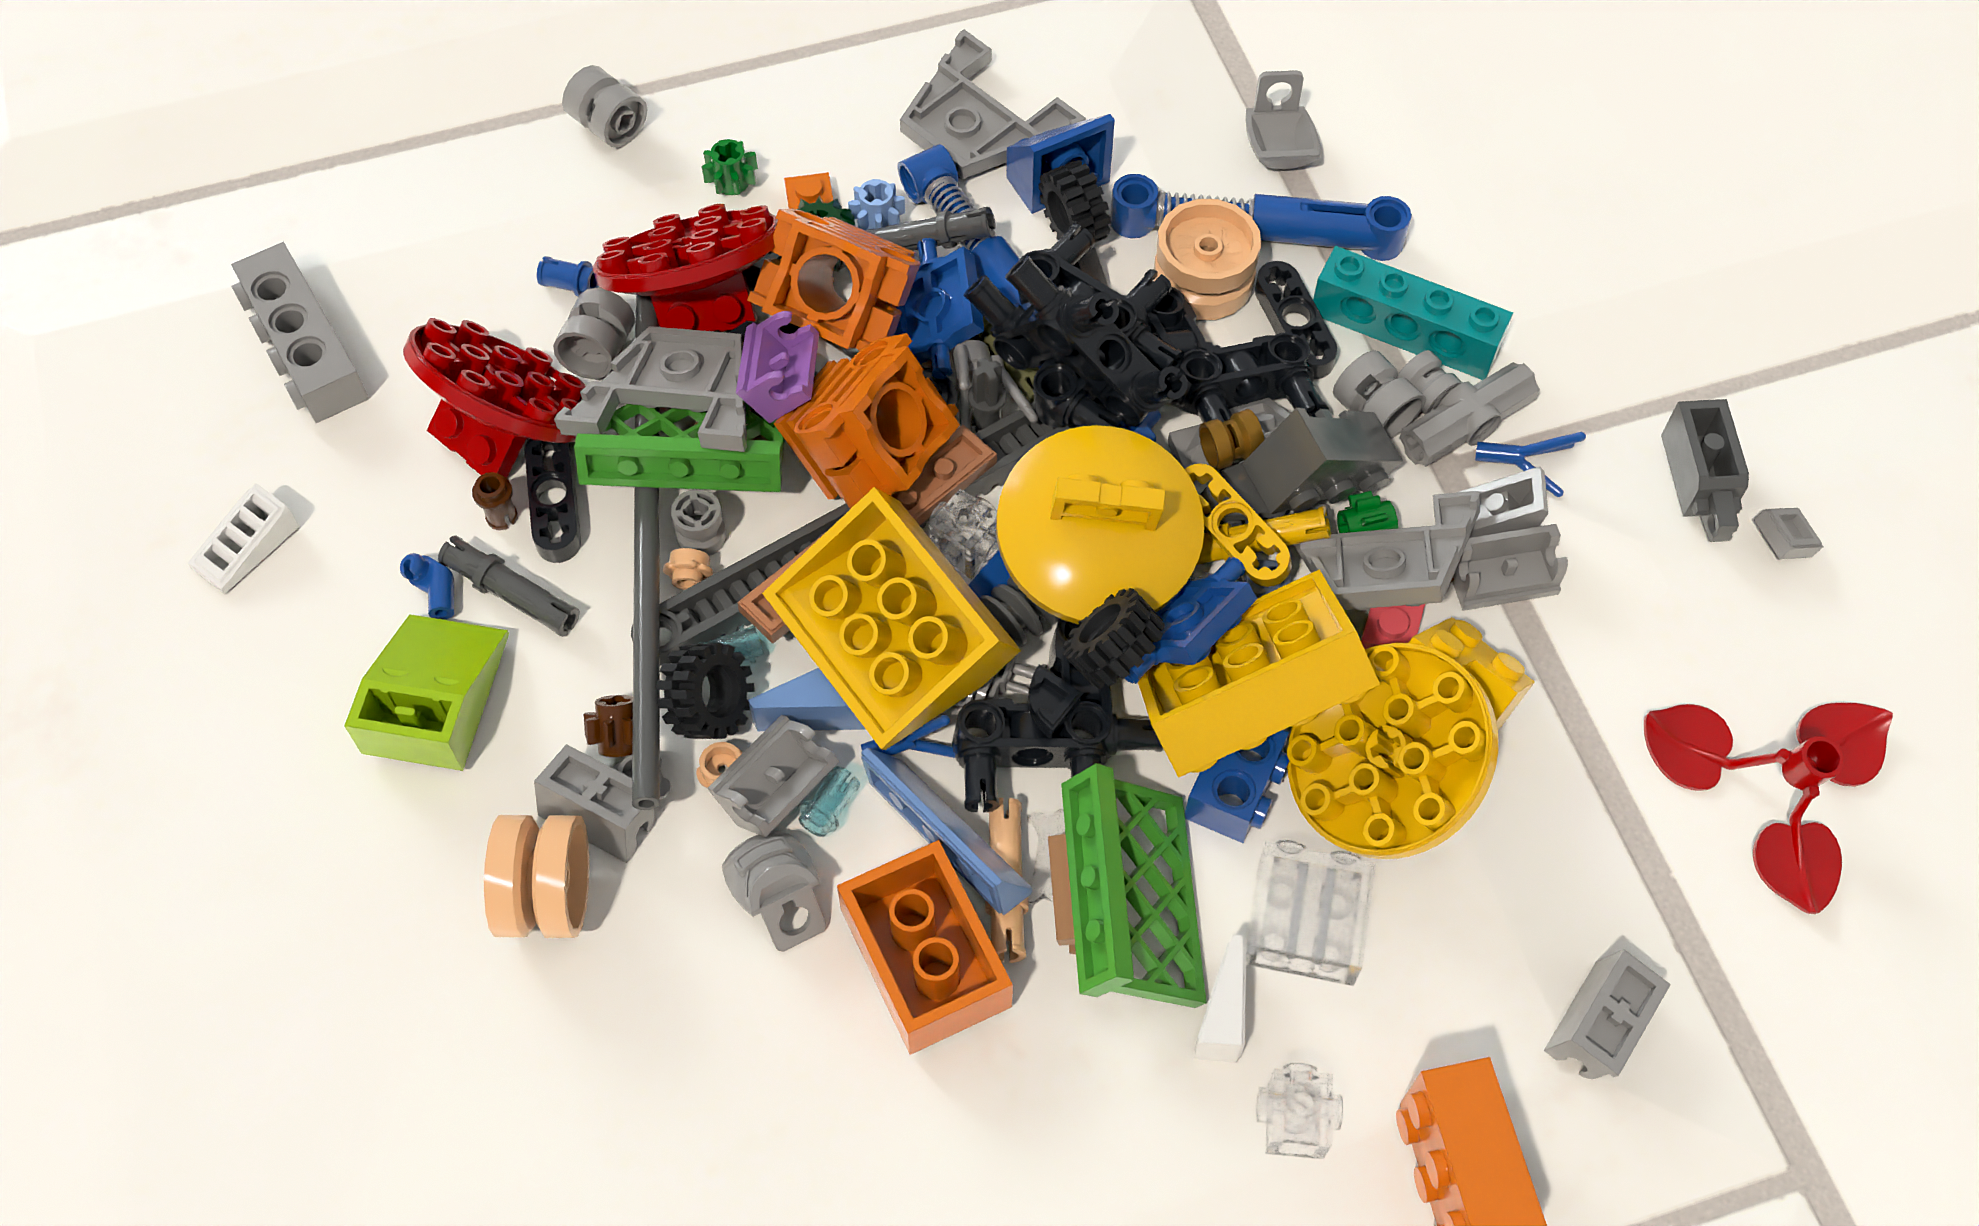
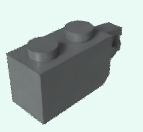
M1727 399L1679 401L1661 437L1683 517L1700 516L1710 542L1730 541L1733 538L1732 534L1739 527L1737 514L1742 510L1741 498L1748 488L1749 472Z

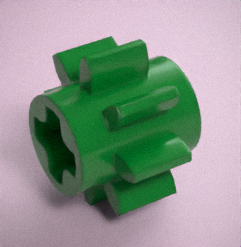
M732 139L719 140L712 146L711 151L704 150L705 164L701 166L704 183L714 182L716 194L740 195L747 189L749 184H756L755 170L758 169L756 153H745L743 141L740 140L738 142Z
M1372 491L1348 496L1350 506L1338 511L1337 514L1339 533L1398 529V519L1392 503L1389 500L1381 501L1380 496H1373Z

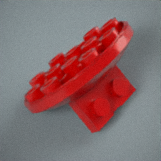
M713 204L698 210L699 216L682 220L679 214L659 217L653 221L654 228L630 238H614L602 244L604 253L596 258L593 265L597 284L600 288L607 291L651 296L660 327L700 331L719 330L721 332L734 329L745 321H757L754 304L747 301L750 290L744 270L751 267L775 248L773 234L778 219H776L775 215L769 213L768 206L766 205L755 206L745 210L726 211L725 204Z
M429 318L425 325L418 326L410 332L403 348L405 361L419 379L441 398L426 431L449 450L463 457L466 460L465 463L477 473L482 475L488 472H495L507 478L526 439L556 443L575 442L576 436L561 434L554 418L564 407L569 408L571 411L582 400L580 392L586 385L577 377L561 373L552 367L553 359L547 353L533 347H527L526 350H523L511 343L489 335V331L486 328L469 320H463L460 326H456L440 319Z

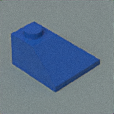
M1111 114L1048 130L1033 137L1024 138L1007 147L1006 178L1031 214L1046 209L1045 205L1040 201V195H1042V192L1039 190L1040 176L1072 161L1080 160L1082 165L1086 164L1089 167L1090 174L1094 173L1097 178V187L1110 182L1115 119Z

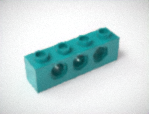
M1338 246L1334 247L1317 279L1313 301L1324 320L1416 355L1427 350L1432 351L1441 360L1442 365L1481 380L1487 378L1514 313Z

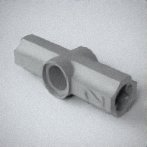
M1512 362L1474 386L1469 381L1457 385L1445 395L1436 409L1402 429L1399 439L1404 446L1405 454L1415 465L1422 464L1426 467L1465 442L1470 446L1477 445V442H1483L1499 427L1503 419L1537 399L1540 388L1536 383L1534 372L1525 363L1516 364Z

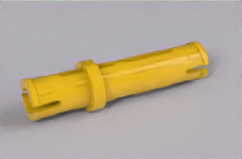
M1325 506L1263 520L1286 546L1331 538L1329 519L1325 518L1327 516ZM1229 522L1219 524V531L1227 537H1237L1245 532L1248 523L1233 527ZM1205 532L1197 565L1223 559L1226 562L1230 556ZM1259 532V533L1257 534L1256 538L1259 537V536H1261V535H1263V534ZM1254 539L1249 547L1254 553L1261 552L1262 550L1257 545L1256 539ZM1244 549L1238 550L1239 553L1244 551Z

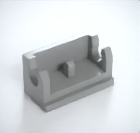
M1557 524L1469 538L1453 575V585L1462 611L1559 595L1561 591L1560 584L1567 571L1568 559L1567 557L1556 558L1555 549L1559 545L1561 536Z
M781 715L707 789L737 826L767 837L840 761L832 751L823 746H817L811 740L816 735L814 730L804 724L789 720L785 715Z
M568 744L561 749L534 780L538 816L547 819L549 815L582 816L586 825L588 842L626 863L636 852V835L638 830L641 828L650 832L652 828L654 809L639 810L632 806V778Z
M1624 949L1596 962L1544 1051L1555 1060H1567L1568 1057H1572L1581 1061L1584 1067L1579 1075L1584 1078L1596 1079L1607 1074L1613 1078L1619 1076L1671 984Z

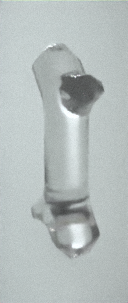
M1059 809L1051 815L1034 811L1027 816V822L1035 829L1038 835L1034 873L1027 882L1033 890L1031 895L1028 896L1029 905H1035L1043 899L1053 902L1048 836L1065 833L1063 809Z

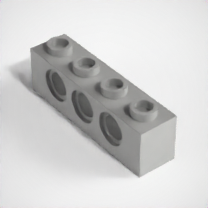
M284 241L231 264L239 280L238 283L231 285L244 312L252 308L255 310L256 315L248 319L261 343L263 344L271 340L274 347L266 350L279 377L289 373L292 380L284 383V386L297 410L307 406L315 423H318L369 400L354 365Z

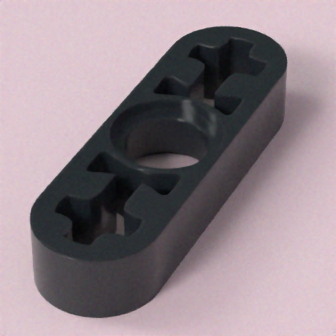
M1271 261L1264 264L1258 271L1255 295L1275 334L1292 333L1297 334L1306 341L1310 339L1309 346L1313 354L1309 355L1308 363L1314 371V379L1326 377L1333 370L1337 355V344L1298 271L1291 264L1283 261ZM1284 285H1285L1284 293H1283V298H1284V299L1281 300L1282 292H1281L1279 286H1284ZM1288 313H1299L1308 320V323L1303 326H1292L1283 319V316ZM1322 355H1323L1322 359H1317V358H1316V356H1322Z
M529 439L525 445L524 453L532 538L538 554L544 560L552 563L565 562L573 558L581 547L573 457L568 443ZM550 450L554 451L552 460L555 471H547L543 461L545 452ZM561 488L566 491L565 497L556 504L548 505L539 501L541 494L547 489ZM550 521H558L563 534L558 543H551L550 541L553 538Z

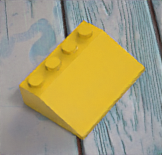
M875 487L762 593L882 750H887L981 688L1021 652V649L901 502Z
M1320 569L1257 598L1242 614L1240 623L1226 631L1211 647L1209 655L1202 661L1194 665L1160 662L1158 665H1153L1138 682L1151 725L1178 778L1190 772H1203L1211 768L1218 759L1240 749H1253L1261 745L1267 737L1290 726H1303L1315 719L1317 714L1340 703L1348 704L1358 701L1369 690L1381 685L1356 629Z

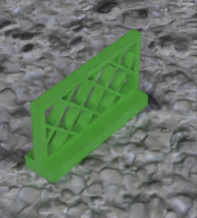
M747 403L746 424L748 425L746 426L747 448L745 452L701 448L698 430L705 418V411L692 412L688 409L672 408L660 414L654 408L626 404L615 410L605 430L606 432L613 429L619 435L577 433L574 450L579 485L781 492L785 439L778 429L774 427L776 420L769 423L763 417L760 418L751 411L753 408ZM639 413L649 420L635 429L624 423V421ZM688 415L698 422V424L685 431L674 425V423ZM662 430L669 437H659L652 435ZM761 434L769 441L751 439Z
M1096 763L1061 783L1079 994L1099 997L1108 992H1115L1192 1008L1200 1007L1206 1004L1207 1001L1183 797L1114 779L1113 768ZM1116 798L1131 816L1124 824L1118 817ZM1152 807L1165 811L1166 834H1164L1148 813ZM1136 825L1140 827L1154 846L1148 854H1146L1130 833ZM1121 847L1136 866L1130 875L1123 868ZM1160 855L1172 869L1173 883L1171 885L1154 864ZM1142 875L1160 897L1153 906L1135 884ZM1126 899L1142 918L1135 927L1128 921ZM1166 906L1178 921L1179 934L1177 936L1173 934L1159 915ZM1148 928L1165 948V951L1158 959L1141 938ZM1132 953L1147 971L1142 979L1134 978ZM1172 959L1184 974L1185 988L1179 987L1165 969Z

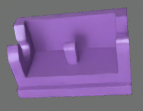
M790 311L778 312L758 325L753 322L746 327L736 394L769 423L811 400L819 332L811 324L798 328L792 334L782 332L779 328L791 321L792 312Z

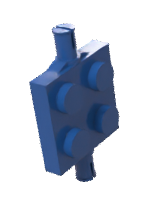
M932 238L922 239L923 243L921 241L917 243L921 264L907 302L903 306L896 307L902 312L894 336L907 333L912 340L908 347L920 365L931 359L932 376L936 379H946V375L950 377L953 374L949 354L951 349L957 344H961L984 331L982 314L963 296L966 290L977 280L975 256L962 246L944 257H938L937 242Z
M1229 557L1214 574H1210L1203 579L1188 581L1170 603L1156 612L1165 624V629L1161 631L1163 636L1160 641L1153 643L1156 647L1154 651L1142 657L1144 662L1138 668L1134 665L1129 669L1130 675L1125 677V680L1132 684H1137L1140 678L1153 665H1158L1160 662L1194 665L1209 655L1211 647L1226 631L1240 623L1242 614L1257 600V597L1249 582H1235L1245 573V567L1239 559Z

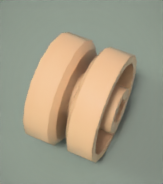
M1195 199L1179 204L1165 215L1158 229L1157 254L1154 263V270L1158 271V275L1154 281L1163 274L1170 281L1171 286L1184 295L1185 300L1197 316L1196 320H1217L1232 315L1247 303L1254 288L1256 266L1261 250L1260 230L1248 213L1237 205L1219 199Z
M498 815L489 835L484 868L485 913L489 930L494 937H528L536 923L545 938H575L579 936L587 909L590 869L589 842L586 825L582 816L549 815L541 829H539L534 818L530 815Z

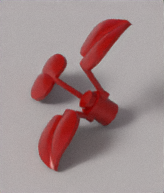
M1829 703L1820 705L1807 712L1799 721L1796 730V736L1800 743L1799 746L1791 751L1782 748L1776 753L1740 759L1726 758L1733 747V736L1725 720L1713 710L1700 705L1682 704L1648 712L1644 718V737L1650 756L1659 770L1676 785L1695 791L1709 790L1715 787L1721 777V767L1735 770L1772 763L1782 764L1784 779L1791 786L1802 790L1803 795L1789 817L1790 826L1783 823H1774L1759 833L1754 842L1753 862L1758 875L1769 889L1801 911L1815 915L1820 913L1830 903L1836 893L1842 871V854L1837 838L1827 826L1816 822L1801 826L1802 816L1811 801L1820 795L1819 786L1830 780L1838 785L1856 787L1871 781L1879 773L1885 759L1887 735L1892 722L1893 712L1860 703Z

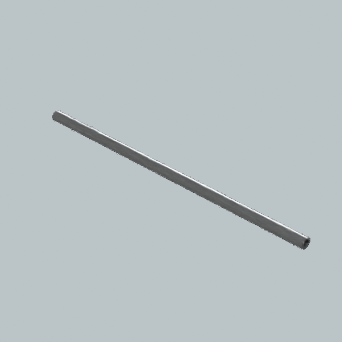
M636 295L635 339L649 326L659 327L651 296ZM640 413L635 415V428L649 420ZM634 487L632 806L639 810H652L660 805V708H658L657 699H660V690H656L657 680H660L659 488Z

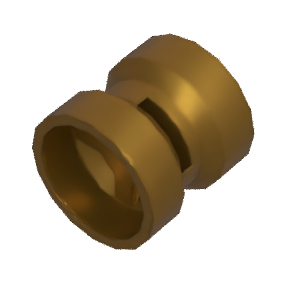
M1250 409L1232 414L1228 421L1222 422L1214 419L1201 423L1199 426V438L1203 454L1209 466L1215 470L1231 466L1233 461L1238 458L1246 460L1264 441V434L1259 420Z

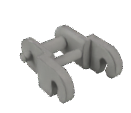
M1016 655L1003 667L1005 671L1002 678L994 677L986 699L998 698L999 695H1004L1007 689L1028 696L1029 688L1012 683L1010 680L1013 673L1032 679L1036 669L1016 663ZM1042 664V665H1041V666H1043L1044 668L1047 669V665H1046V664Z

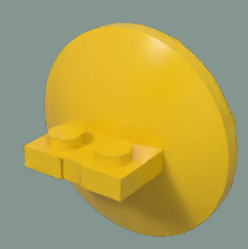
M1098 425L1082 426L1056 433L1031 448L1017 462L1010 472L1000 495L996 515V534L1004 565L1018 588L1032 602L1048 613L1065 621L1079 624L1078 621L1088 617L1095 608L1104 604V600L1111 594L1115 597L1117 592L1122 589L1127 591L1129 588L1137 591L1155 612L1170 603L1184 588L1199 560L1204 539V516L1198 492L1190 476L1182 465L1162 446L1143 435L1123 428Z
M1391 643L1365 649L1381 685L1369 690L1358 701L1348 704L1340 703L1317 714L1311 722L1303 726L1292 727L1287 748V757L1289 759L1287 769L1290 788L1295 802L1307 822L1316 832L1336 846L1353 854L1374 859L1410 857L1432 849L1454 835L1473 816L1486 796L1494 776L1498 757L1499 737L1494 710L1488 696L1475 677L1458 662L1435 649L1411 643Z

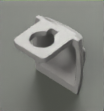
M1299 70L1262 72L1258 78L1254 108H1246V131L1251 148L1259 162L1269 168H1296L1308 165L1320 158L1319 138L1315 125L1305 107L1299 106L1304 81L1303 74ZM1283 82L1291 86L1290 93L1281 99L1280 105L1272 106V99L1266 95L1268 89L1276 83Z
M777 830L771 831L767 837L757 834L739 844L728 854L722 864V871L732 896L752 917L761 913L772 942L778 951H786L825 930L826 922L812 889L820 884L816 868L806 849L792 835ZM793 900L796 907H803L808 910V917L804 925L799 929L784 931L780 929L779 925L780 919L785 913L782 905Z

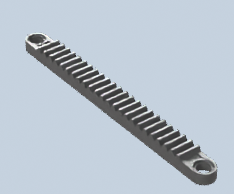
M1053 394L1050 396L1059 397L1062 396V394ZM1097 397L1094 399L1096 403L1107 409ZM1032 402L1030 405L1035 412V402ZM1019 409L976 432L975 435L997 453V463L922 523L920 527L924 529L926 523L930 520L935 523L940 521L943 513L946 511L953 514L963 502L968 505L973 503L976 495L979 493L983 495L989 494L992 487L996 484L1002 487L1014 466L1031 448L1056 433L1077 428V426L1050 427L1043 424L1039 419L1036 423H1031ZM846 503L660 603V628H665L672 632L670 641L660 646V666L663 663H671L667 656L672 651L680 650L679 646L685 644L717 643L721 635H733L739 625L743 624L747 627L752 623L739 612L737 602L826 533L850 510ZM633 625L631 626V638H632V642H633Z

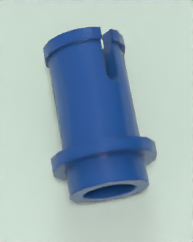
M544 256L542 258L543 261H540L538 264L536 277L538 284L541 286L573 291L577 297L587 289L599 287L593 266L589 261H581L579 264Z

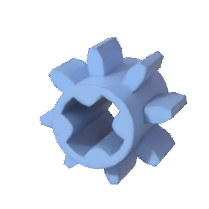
M872 179L863 183L861 187L855 186L853 188L854 200L848 202V209H851L854 220L857 219L858 228L869 230L900 224L899 215L905 214L904 196H896L895 183L889 184L880 179Z

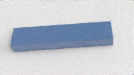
M866 748L861 752V759L870 785L929 844L939 840L953 868L999 914H1007L1031 895L1032 887L902 760L870 748Z

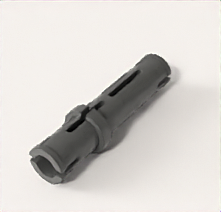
M987 206L953 214L948 210L941 211L936 217L865 231L915 251L918 250L917 243L919 241L923 243L922 239L932 238L937 242V246L949 249L956 247L957 243L966 240L994 237L996 224L994 214L991 208Z
M457 535L450 537V542L455 547L447 541L441 547L438 554L439 563L473 582L472 587L484 594L492 593L524 614L547 626L561 637L568 634V630L563 626L572 630L576 625L580 615L577 607L559 599L539 585L509 569V567L504 565L505 560L494 553L487 555Z

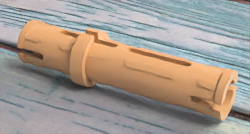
M999 798L998 809L988 812L990 847L1023 878L1021 843L1022 803L1017 799L1009 798L1005 819L1003 798ZM1028 897L1005 915L999 914L985 900V911L991 916V943L1002 963H1004V952L1007 950L1006 941H1009V963L1019 962L1026 957L1023 915L1029 909Z

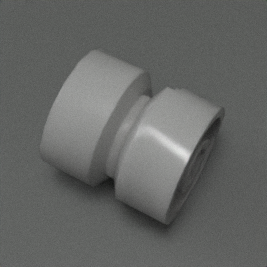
M590 65L583 67L573 75L563 92L562 105L564 111L585 128H589L594 135L610 147L619 148L627 145L639 134L646 121L648 111L646 102L628 87L621 85L613 76L599 66Z
M594 288L587 289L581 293L553 344L554 355L559 363L569 372L583 378L599 379L608 375L612 369L611 362L619 355L635 324V315L632 308L621 296L611 291Z
M1376 350L1367 352L1353 361L1339 376L1332 392L1334 397L1348 411L1374 412L1390 440L1399 435L1404 427L1416 419L1426 401L1425 396L1407 378H1397V369Z

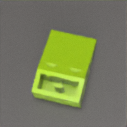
M409 614L361 679L344 727L361 754L463 771L509 636L508 630Z

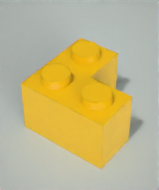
M1451 617L1414 635L1409 643L1423 645L1446 654L1475 677L1489 698L1494 710L1498 730L1535 683L1534 680L1524 673L1525 668L1517 659L1503 652L1497 653L1482 641L1483 636L1480 631L1466 621L1455 620Z

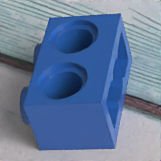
M1279 731L1267 737L1261 745L1249 749V751L1258 753L1262 760H1247L1240 754V752L1247 750L1240 749L1218 759L1211 768L1200 772L1188 796L1185 819L1241 843H1244L1251 826L1261 829L1273 801L1265 797L1269 784L1274 782L1280 785L1287 771L1289 759L1287 753L1283 751L1289 732ZM1232 794L1239 797L1243 804L1230 806L1225 804L1219 796Z

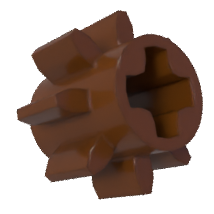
M609 695L596 699L595 712L583 714L587 745L598 744V753L604 757L631 755L633 697L629 695Z

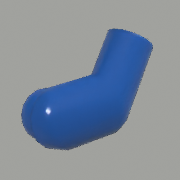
M417 553L406 555L400 563V573L413 586L428 594V615L431 618L442 620L453 617L454 577L452 571L429 556H421Z

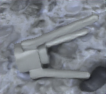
M968 340L955 346L952 358L959 390L960 426L963 424L971 431L968 391L973 385V370L977 368V361L985 357L989 362L997 360L1001 364L1003 385L1031 423L1038 421L1037 414L1005 369L1003 359L999 355H990L988 346L979 340Z

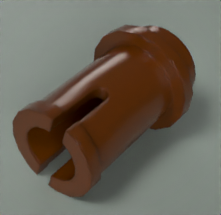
M488 472L479 476L472 488V497L476 505L483 508L488 525L492 529L499 531L509 529L504 518L506 515L512 525L516 523L518 512L511 499L513 488L509 479L495 472Z

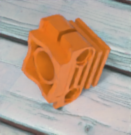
M778 209L776 215L778 222L773 234L775 248L771 252L782 256V258L764 260L755 289L750 291L747 301L763 307L761 311L771 316L778 312L790 311L792 312V318L789 323L799 327L811 324L819 332L820 337L846 349L856 348L861 350L878 339L894 336L902 312L896 307L906 304L921 264L915 259L916 252L835 217L820 218L797 209ZM839 259L849 269L853 282L851 296L847 303L837 295L833 286V269Z
M907 333L878 339L861 349L850 361L848 358L840 359L838 363L835 360L828 361L814 377L811 400L778 418L774 423L827 499H835L839 495L850 509L873 487L890 496L894 492L908 490L922 473L929 458L948 441L960 426L955 418L959 410L955 404L947 405L930 378L924 377V369L908 347L912 340Z

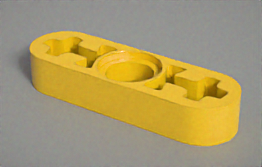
M1201 463L1186 467L1185 470L1192 482L1197 480L1203 485L1211 481L1208 487L1212 497L1218 502V505L1211 510L1209 503L1199 495L1206 532L1231 558L1235 557L1242 562L1245 567V574L1254 583L1264 587L1276 586L1282 583L1288 577L1292 567L1290 553L1286 544L1213 467ZM1234 512L1243 514L1248 519V526L1243 534L1237 537H1227L1219 531V524L1224 516ZM1259 532L1263 534V535H1261V536H1259V537L1256 538V536H1257V534H1258ZM1254 539H1256L1260 549L1268 556L1275 552L1278 553L1275 557L1278 567L1275 570L1271 571L1266 566L1262 567L1259 571L1256 569L1259 566L1256 554L1249 547ZM1244 549L1243 553H1239L1238 550Z

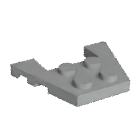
M965 29L958 33L955 38V46L949 54L945 53L938 63V71L929 83H924L900 118V132L922 149L926 150L938 144L943 145L951 155L958 176L961 179L1006 163L1007 147L1024 138H1030L1048 130L1086 120V117L1056 97L1036 114L1024 121L971 82L969 78L992 61V49Z
M649 326L611 362L612 372L601 382L591 381L580 392L582 400L571 411L569 408L564 407L557 413L554 418L556 426L560 429L561 434L577 436V433L604 434L620 403L642 405L646 408L667 407L688 409L692 412L707 411L698 430L701 448L745 452L747 448L746 402L736 394L743 350L742 336L736 333Z
M1479 491L1433 495L1435 525L1331 534L1329 539L1323 538L1295 544L1294 546L1311 573L1320 569L1344 610L1362 611L1377 607L1420 606L1428 603H1441L1479 516L1480 494ZM1326 504L1314 505L1307 510L1317 509L1320 506H1325L1327 511ZM1292 509L1286 510L1285 515L1293 514L1294 512Z

